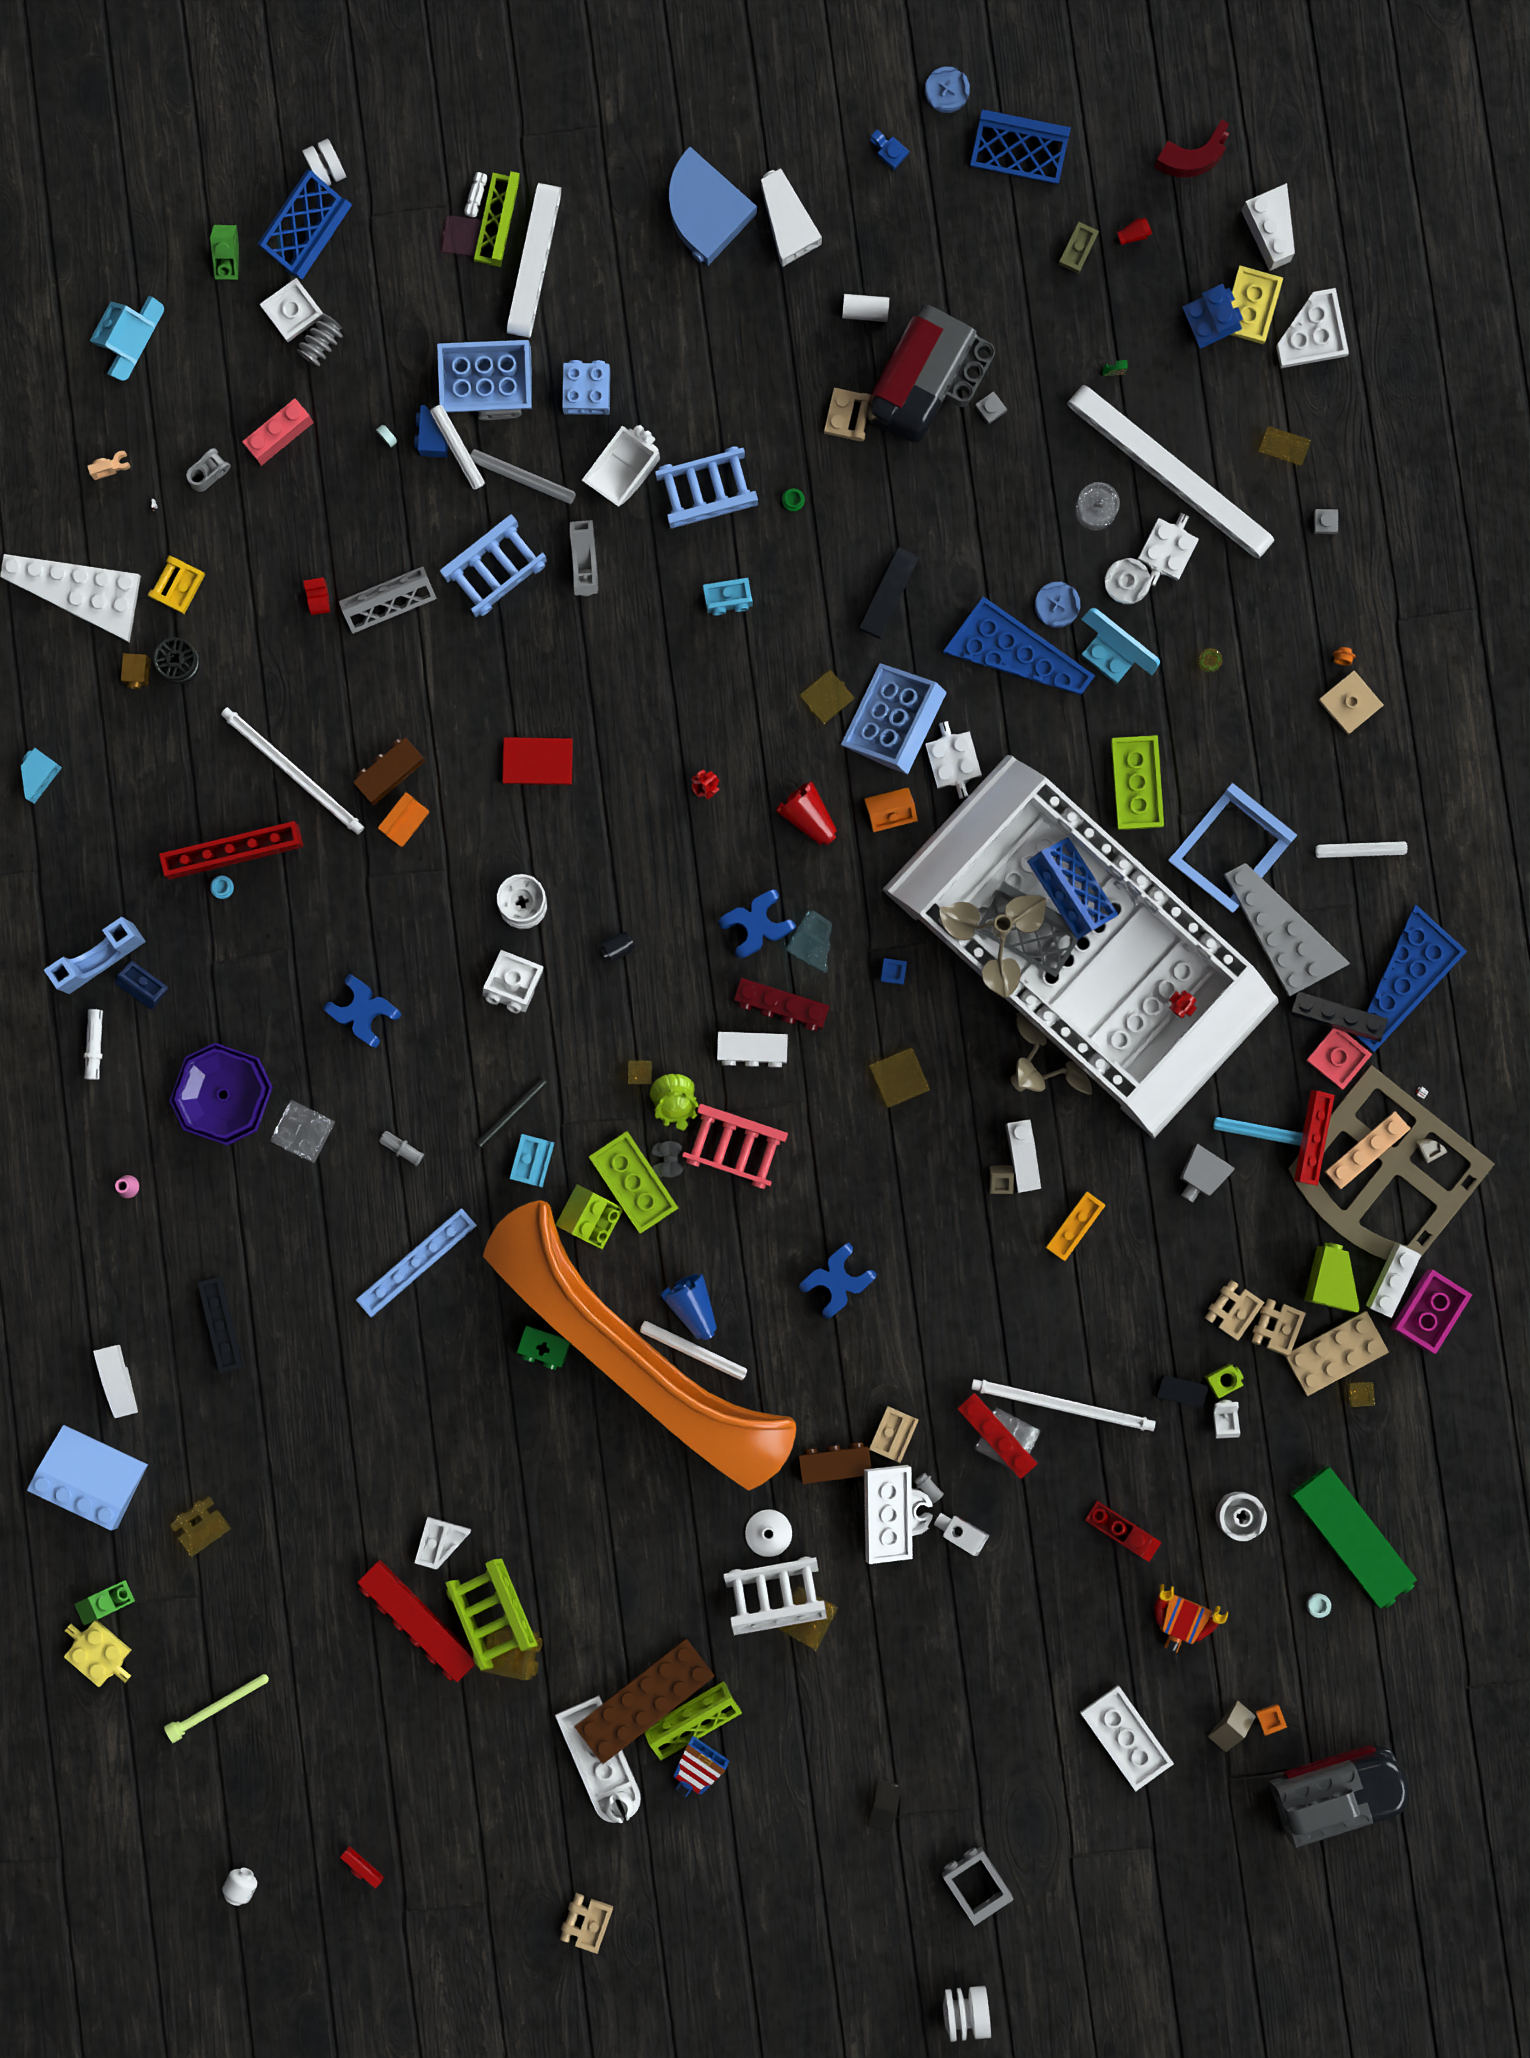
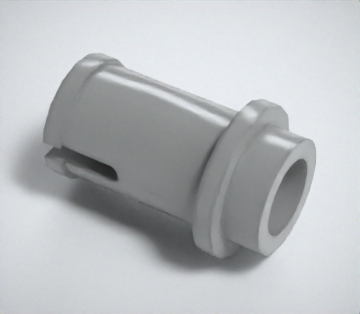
M923 1473L915 1480L916 1488H920L928 1495L931 1502L935 1503L944 1493L933 1483L930 1475Z

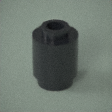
M619 932L601 942L602 948L599 951L605 961L610 960L613 963L629 954L631 949L635 948V945L627 932L622 934Z

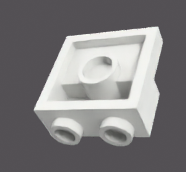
M501 950L484 985L482 996L486 997V1001L491 1004L497 1005L500 1002L507 1005V1009L511 1012H526L544 967Z

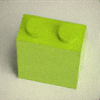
M1325 1243L1324 1246H1317L1304 1300L1348 1312H1358L1359 1304L1349 1252L1342 1250V1245Z

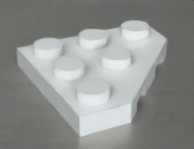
M1336 288L1312 293L1276 346L1280 368L1348 356L1349 351Z

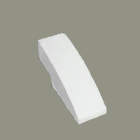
M120 1345L93 1351L102 1385L114 1418L137 1413L138 1409L128 1368L124 1364Z

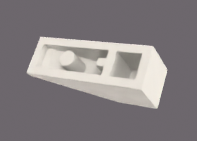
M1030 1119L1005 1124L1018 1193L1041 1189Z

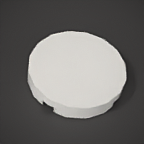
M1125 558L1114 562L1107 570L1105 576V587L1109 596L1122 604H1134L1142 600L1148 593L1151 585L1150 574L1146 566L1133 558Z

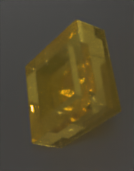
M628 1061V1084L652 1085V1061Z
M1373 1382L1348 1383L1350 1407L1375 1406Z

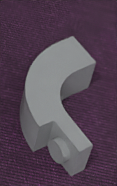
M593 520L570 522L574 593L581 596L597 594L598 574Z

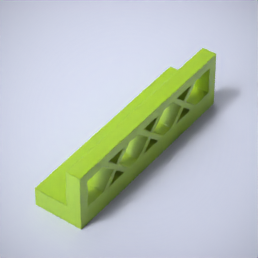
M511 171L510 176L497 173L492 174L474 261L501 267L520 173ZM496 180L508 183L507 190L501 195L495 189ZM500 201L503 206L502 213L494 216L490 207L492 204ZM495 222L498 232L490 238L485 230L487 226ZM488 244L493 248L492 258L480 256L481 249Z
M723 1681L665 1715L644 1733L650 1747L661 1761L687 1746L692 1736L699 1739L742 1714ZM730 1705L732 1706V1710L726 1713H721L723 1709L727 1708ZM711 1719L708 1724L701 1725L704 1720ZM685 1731H691L689 1735L680 1737ZM665 1743H670V1746L663 1750L658 1748Z

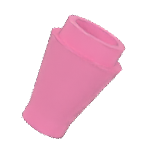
M125 1175L116 1182L115 1188L120 1196L131 1198L138 1193L139 1182L135 1177ZM123 1183L127 1184L125 1190L122 1188Z

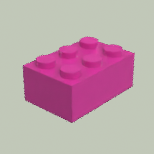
M1426 1269L1390 1329L1428 1353L1436 1354L1472 1294L1433 1269Z

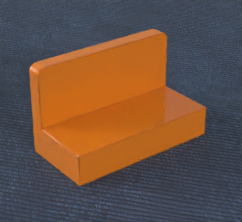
M909 788L865 799L873 832L918 821L915 804Z
M405 792L378 829L400 847H403L427 817L429 810Z

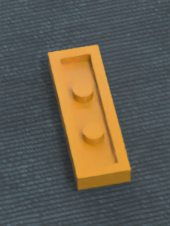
M1086 1191L1045 1248L1063 1261H1066L1103 1210L1105 1204Z

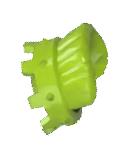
M668 1074L661 1076V1078H658L653 1083L650 1090V1098L656 1107V1119L661 1118L663 1125L669 1126V1122H676L677 1129L684 1131L688 1126L685 1120L689 1117L694 1119L697 1116L695 1108L699 1107L694 1097L695 1085L691 1079L680 1074Z

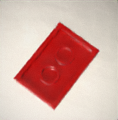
M504 737L503 784L572 785L573 739Z

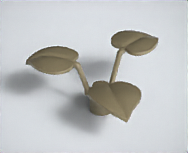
M1036 895L1016 897L1007 904L1005 914L998 915L994 922L989 921L982 925H977L980 921L978 909L968 902H957L941 907L939 915L944 929L957 940H970L974 936L975 929L981 930L991 927L993 935L1000 938L998 960H990L985 964L982 969V979L990 990L1003 998H1007L1018 987L1021 971L1018 963L1013 958L1002 960L1006 936L1011 931L1013 924H1015L1018 931L1023 933H1032L1038 930L1044 920L1047 899Z
M1017 1013L1019 1032L1028 1042L1034 1045V1048L1027 1059L1020 1058L1017 1061L1016 1073L1010 1078L1012 1085L1019 1091L1030 1089L1042 1092L1045 1089V1079L1063 1073L1066 1074V1080L1072 1087L1080 1092L1091 1095L1092 1087L1086 1072L1074 1062L1069 1061L1065 1064V1068L1043 1076L1034 1068L1030 1061L1038 1050L1039 1045L1044 1046L1046 1044V1035L1022 1013Z

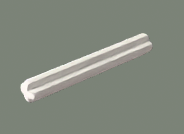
M442 405L435 406L430 412L472 488L478 489L482 487L485 482Z
M1407 843L1317 845L1315 852L1317 858L1404 855L1407 853Z

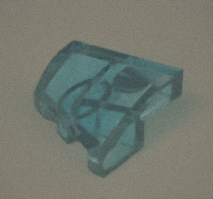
M808 911L785 950L817 970L826 973L828 970L826 964L827 953L830 951L829 935L831 934L832 923L815 911Z

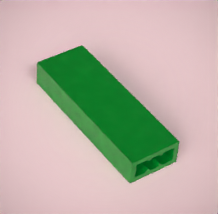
M1323 1467L1290 1493L1297 1505L1376 1607L1380 1609L1382 1607L1388 1608L1396 1601V1596L1401 1592L1405 1594L1414 1587L1413 1583L1417 1581L1416 1577L1331 1467Z

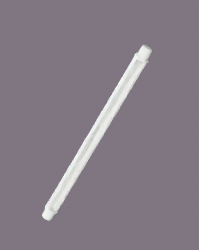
M228 707L223 710L221 716L227 720L228 724L237 729L332 812L349 830L352 829L357 835L361 833L364 826L358 822L357 818H354L241 719L236 712L231 711Z
M973 1379L971 1387L972 1390L980 1391L982 1394L987 1393L1141 1429V1431H1154L1155 1421L1148 1420L1147 1417H1137L995 1384L986 1380Z

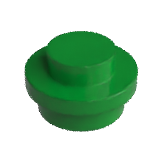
M792 488L783 494L782 503L788 511L795 512L804 506L805 497L800 490Z

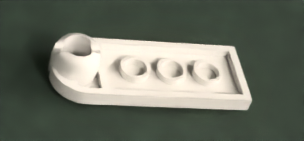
M598 1695L555 1716L597 1814L605 1821L623 1823L624 1819L616 1800L621 1801L627 1821L636 1813L641 1800L639 1788L623 1751L621 1750L602 1765L574 1727L602 1704Z

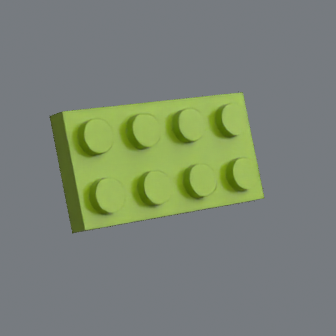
M1158 735L1112 738L1117 830L1163 828L1164 816Z
M628 1131L589 1156L640 1234L679 1209Z

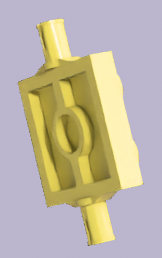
M95 1620L82 1633L72 1624L68 1626L65 1632L75 1641L72 1648L64 1656L65 1659L98 1687H101L108 1677L114 1674L126 1683L131 1675L121 1666L125 1657L131 1652L127 1645L98 1620Z

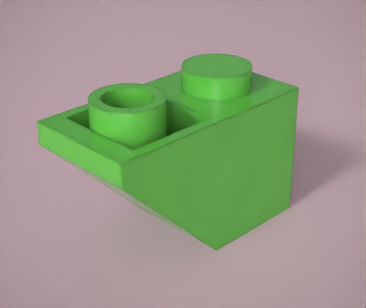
M214 225L210 242L215 279L238 280L239 242L237 225Z
M126 1580L74 1605L83 1625H86L135 1602Z

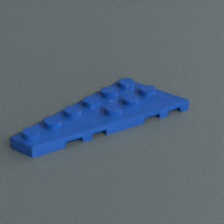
M984 596L943 651V653L1078 695H1082L1095 677L1090 671Z
M1414 905L1367 1009L1368 1013L1388 1018L1382 1040L1377 1042L1358 1035L1355 1036L1372 1053L1376 1051L1467 952L1417 905Z

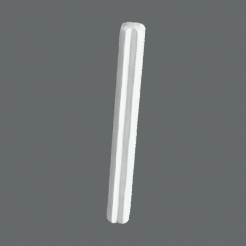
M644 1321L640 1328L641 1333L739 1380H743L746 1376V1368L648 1321Z

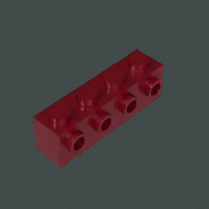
M743 978L740 980L734 1002L738 1003L737 1007L748 1011H751V1008L758 1009L761 1015L773 1018V1015L782 1017L781 1021L793 1025H795V1022L804 1024L803 1028L817 1032V1029H823L829 1010V1005Z

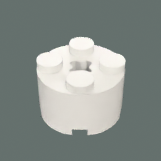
M1232 1492L1226 1494L1219 1502L1216 1509V1521L1222 1532L1238 1541H1248L1258 1536L1264 1530L1267 1514L1262 1503L1256 1497L1245 1492ZM1242 1511V1513L1245 1514L1246 1517L1245 1519H1241L1239 1522V1519L1236 1518L1237 1513L1240 1514Z

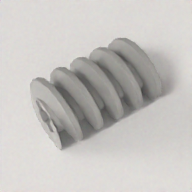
M326 314L321 316L324 322H316L318 329L312 328L310 330L312 336H305L307 343L301 342L299 344L301 350L296 349L302 357L317 366L321 365L317 360L318 357L326 359L323 350L332 351L328 344L337 345L334 336L343 337L339 331L343 328Z

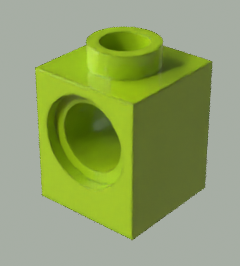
M1227 1364L1205 1376V1379L1215 1398L1219 1399L1243 1386L1241 1380L1244 1377L1237 1366L1233 1367L1232 1364ZM1228 1373L1231 1376V1383L1224 1387L1220 1379L1223 1374Z

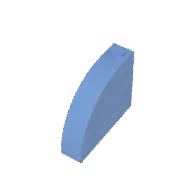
M691 147L686 150L678 161L671 177L669 187L670 212L674 227L681 240L692 251V256L699 263L704 262L709 266L757 215V206Z

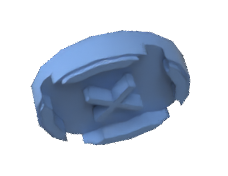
M954 67L938 68L931 73L925 83L927 102L940 112L951 113L957 111L965 105L969 97L970 84L964 73H961L958 69Z
M1051 582L1045 585L1038 592L1035 600V612L1038 618L1045 625L1053 628H1062L1071 624L1076 619L1080 610V598L1077 591L1064 582Z

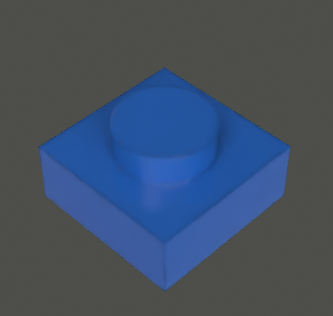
M884 958L881 982L904 985L907 961Z

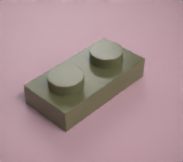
M1078 222L1059 261V265L1079 274L1099 231Z

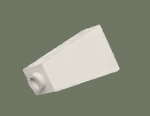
M781 168L777 171L771 170L767 172L763 179H761V189L780 264L783 267L820 246L822 237Z

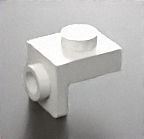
M1223 1400L1215 1403L1213 1420L1216 1438L1240 1436L1237 1413L1239 1408L1238 1402Z

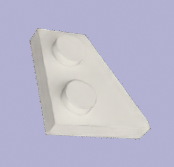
M427 1517L414 1563L438 1569L471 1533V1529Z

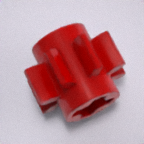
M702 769L691 778L693 781L691 789L698 797L705 796L706 799H709L720 790L717 787L719 779L712 771L706 773Z
M1185 990L1180 994L1175 991L1168 1000L1172 1003L1169 1009L1181 1019L1185 1015L1191 1017L1197 1009L1194 1006L1197 1001L1196 998Z

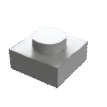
M994 391L975 404V408L988 425L1007 412L1006 407Z
M1315 509L1314 534H1337L1338 510Z

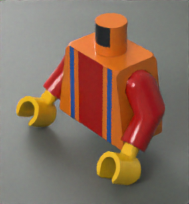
M1164 1584L1160 1585V1594L1154 1605L1156 1623L1160 1626V1630L1169 1634L1164 1646L1165 1648L1177 1653L1182 1640L1193 1644L1195 1641H1201L1211 1634L1219 1624L1226 1622L1228 1611L1226 1614L1220 1615V1606L1215 1607L1212 1615L1210 1609L1175 1595L1173 1586H1171L1170 1591H1164Z

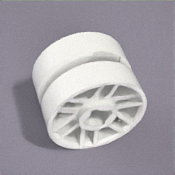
M329 139L318 143L319 154L313 146L302 150L311 171L328 186L331 185L330 174L335 182L346 178Z

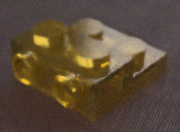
M504 1626L488 1634L486 1649L489 1650L512 1639L514 1635L512 1628ZM532 1631L538 1645L537 1647L526 1651H521L520 1648L515 1647L491 1659L494 1667L482 1670V1672L520 1680L532 1679V1675L535 1676L538 1671V1662L535 1661L536 1652H539L542 1647V1639L539 1638V1632Z

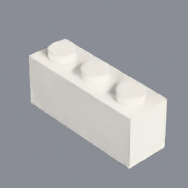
M718 1032L717 1061H722L724 1066H736V1062H745V1066L759 1067V1063H768V1067H782V1063L787 1064L788 1034Z
M1395 1242L1366 1305L1392 1318L1421 1254Z

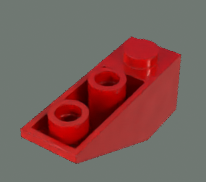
M1099 1501L1095 1503L1085 1521L1148 1562H1150L1162 1543Z

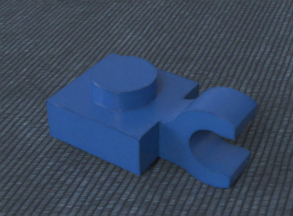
M877 129L871 135L870 142L880 149L877 156L893 170L909 155L910 151L893 136L887 141L885 136Z

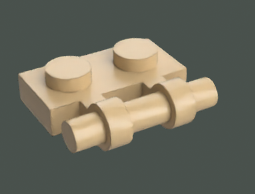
M1230 1280L1226 1287L1223 1286L1221 1289V1295L1217 1301L1208 1308L1210 1311L1205 1316V1319L1213 1323L1215 1318L1219 1316L1223 1320L1218 1328L1238 1341L1265 1302L1246 1289L1238 1296L1234 1293L1238 1284ZM1231 1299L1235 1303L1226 1313L1222 1308Z
M1267 1299L1265 1306L1261 1308L1259 1323L1253 1329L1252 1333H1254L1251 1342L1260 1345L1263 1337L1269 1339L1267 1349L1289 1357L1306 1313L1285 1304L1282 1305L1280 1312L1273 1310L1276 1301ZM1270 1318L1277 1320L1273 1331L1266 1329Z
M576 1893L574 1900L569 1904L568 1910L570 1911L567 1920L562 1924L560 1940L569 1942L571 1935L577 1936L576 1947L597 1954L613 1906L591 1899L589 1907H585L582 1905L584 1896ZM578 1914L585 1916L581 1928L575 1926Z

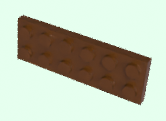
M685 1638L574 1727L603 1765L715 1677V1675L688 1639Z

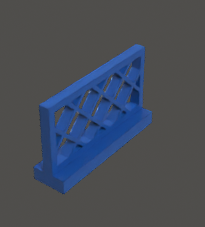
M982 109L970 167L1058 185L1071 127ZM983 127L993 129L997 137L986 143L982 137ZM1009 132L1015 133L1019 141L1008 148L1002 137ZM1030 137H1035L1041 146L1030 152L1024 141ZM999 139L1006 150L995 157L989 145ZM980 140H981V142L983 143V146L979 148V144H980ZM1053 141L1062 143L1061 152L1055 156H1052L1046 147ZM1022 144L1027 155L1017 161L1011 150ZM986 148L992 159L987 163L976 162L977 154ZM1043 148L1050 159L1039 166L1033 154ZM1006 153L1010 155L1014 162L1008 168L1001 167L997 160ZM1060 156L1059 162L1057 164L1055 159ZM1029 157L1036 166V169L1030 173L1024 172L1019 165ZM1052 162L1057 169L1055 178L1046 176L1041 168Z
M307 169L257 245L280 263L291 276L303 279L352 204L348 200L341 198L314 172ZM311 178L315 182L316 192L307 193L306 183ZM328 193L333 199L328 206L323 207L321 194ZM316 195L317 208L308 209L307 197ZM296 198H302L303 210L294 212V201ZM318 212V222L316 225L310 226L309 213ZM304 214L305 227L296 228L295 215ZM284 217L290 218L291 229H281V221ZM296 232H306L304 243L298 244ZM291 233L292 245L283 247L282 234ZM277 235L278 248L271 249L266 243L271 236ZM293 249L294 258L289 264L285 261L284 251Z
M1069 837L1049 848L1043 849L1027 861L1077 940L1118 916L1115 908ZM1063 846L1067 849L1069 856L1062 853ZM1062 861L1069 863V870L1062 867ZM1075 867L1079 868L1082 876L1075 873ZM1075 880L1081 883V889L1075 887ZM1088 887L1092 888L1094 895L1088 893ZM1087 900L1094 903V909L1087 906ZM1100 906L1105 908L1109 916L1100 912Z

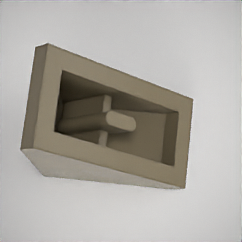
M1237 1700L1209 1733L1208 1737L1227 1752L1245 1738L1256 1716Z

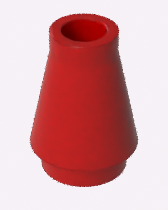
M1146 217L1142 219L1137 218L1127 227L1117 232L1121 245L1148 239L1147 236L1152 234Z

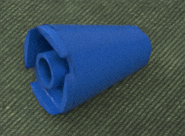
M697 1273L675 1282L676 1286L672 1290L667 1287L661 1293L664 1302L696 1339L701 1338L704 1341L715 1335L714 1331L717 1329L705 1279L701 1273L699 1276Z

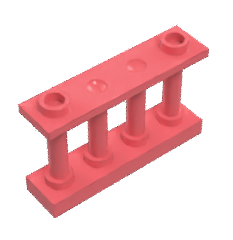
M700 1104L697 1113L701 1114L700 1119H702V1123L691 1154L683 1153L682 1157L687 1158L686 1163L697 1167L702 1163L752 1180L751 1185L765 1189L766 1185L771 1186L772 1181L766 1180V1176L776 1146L780 1145V1142H786L788 1133ZM716 1119L724 1122V1130L712 1162L700 1158V1154L710 1125ZM736 1127L745 1129L744 1134H746L736 1167L733 1169L722 1165L733 1130H736ZM760 1134L767 1137L766 1141H768L758 1174L754 1176L745 1173L744 1169L755 1137L758 1138Z

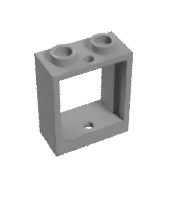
M975 1847L968 1850L963 1855L965 1858L959 1862H950L944 1867L945 1871L942 1872L944 1880L974 1926L1014 1900L1011 1892L981 1847L977 1850ZM979 1860H982L1001 1891L972 1910L952 1878Z

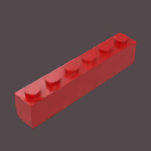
M292 821L161 853L159 856L164 876L171 880L304 846L299 825Z
M381 1560L357 1582L360 1585L359 1590L366 1597L369 1598L371 1596L377 1602L375 1604L376 1607L383 1614L388 1613L394 1619L392 1623L400 1631L404 1629L410 1635L409 1640L417 1648L421 1646L427 1652L425 1656L433 1664L438 1663L443 1668L442 1673L450 1681L454 1679L458 1682L475 1665L474 1653Z

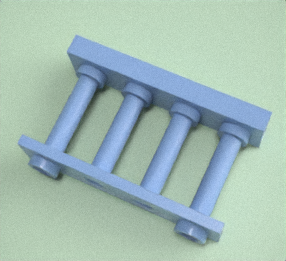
M731 447L726 449L725 453L673 467L671 464L664 465L658 471H655L657 481L665 480L673 509L671 514H667L670 529L758 505L756 491L750 492V490H747L739 459L745 458L744 448ZM728 462L731 463L738 488L737 496L731 498L725 496L717 465ZM705 468L709 469L716 494L715 502L708 504L703 502L695 471ZM683 474L687 475L694 500L693 508L686 510L681 508L673 477Z
M512 514L440 570L447 582L456 580L476 606L471 610L475 617L487 614L492 609L491 605L533 572L536 574L546 566L544 563L547 562L544 553L536 557L516 533V528L519 525ZM505 537L514 543L529 562L520 571L515 568L498 547L499 542ZM487 551L489 553L492 552L511 576L502 585L498 583L481 562V556ZM468 566H474L493 590L485 599L480 597L463 576V570Z

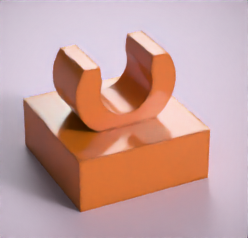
M1278 1704L1256 1711L1264 1735L1287 1728Z

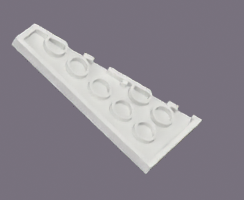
M4 554L1 578L130 643L141 577L139 574Z

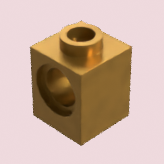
M123 653L121 681L131 689H141L142 686H149L151 659L147 655Z

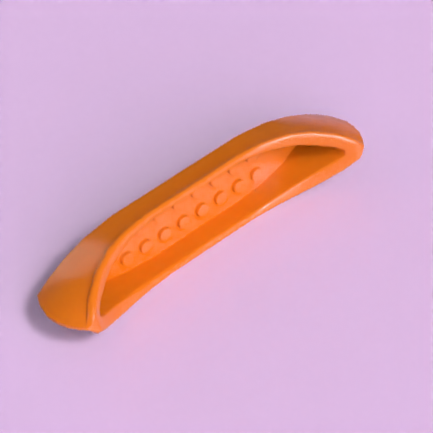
M538 1200L518 1207L497 1224L486 1244L483 1254L487 1262L546 1322L668 1430L706 1461L748 1491L762 1485L781 1469L793 1448L796 1436L795 1421L788 1416L752 1411L729 1403L709 1393L686 1377L612 1312L585 1284L569 1260L561 1243L551 1207L547 1202Z

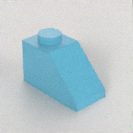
M36 748L26 753L21 765L25 798L34 804L62 768Z

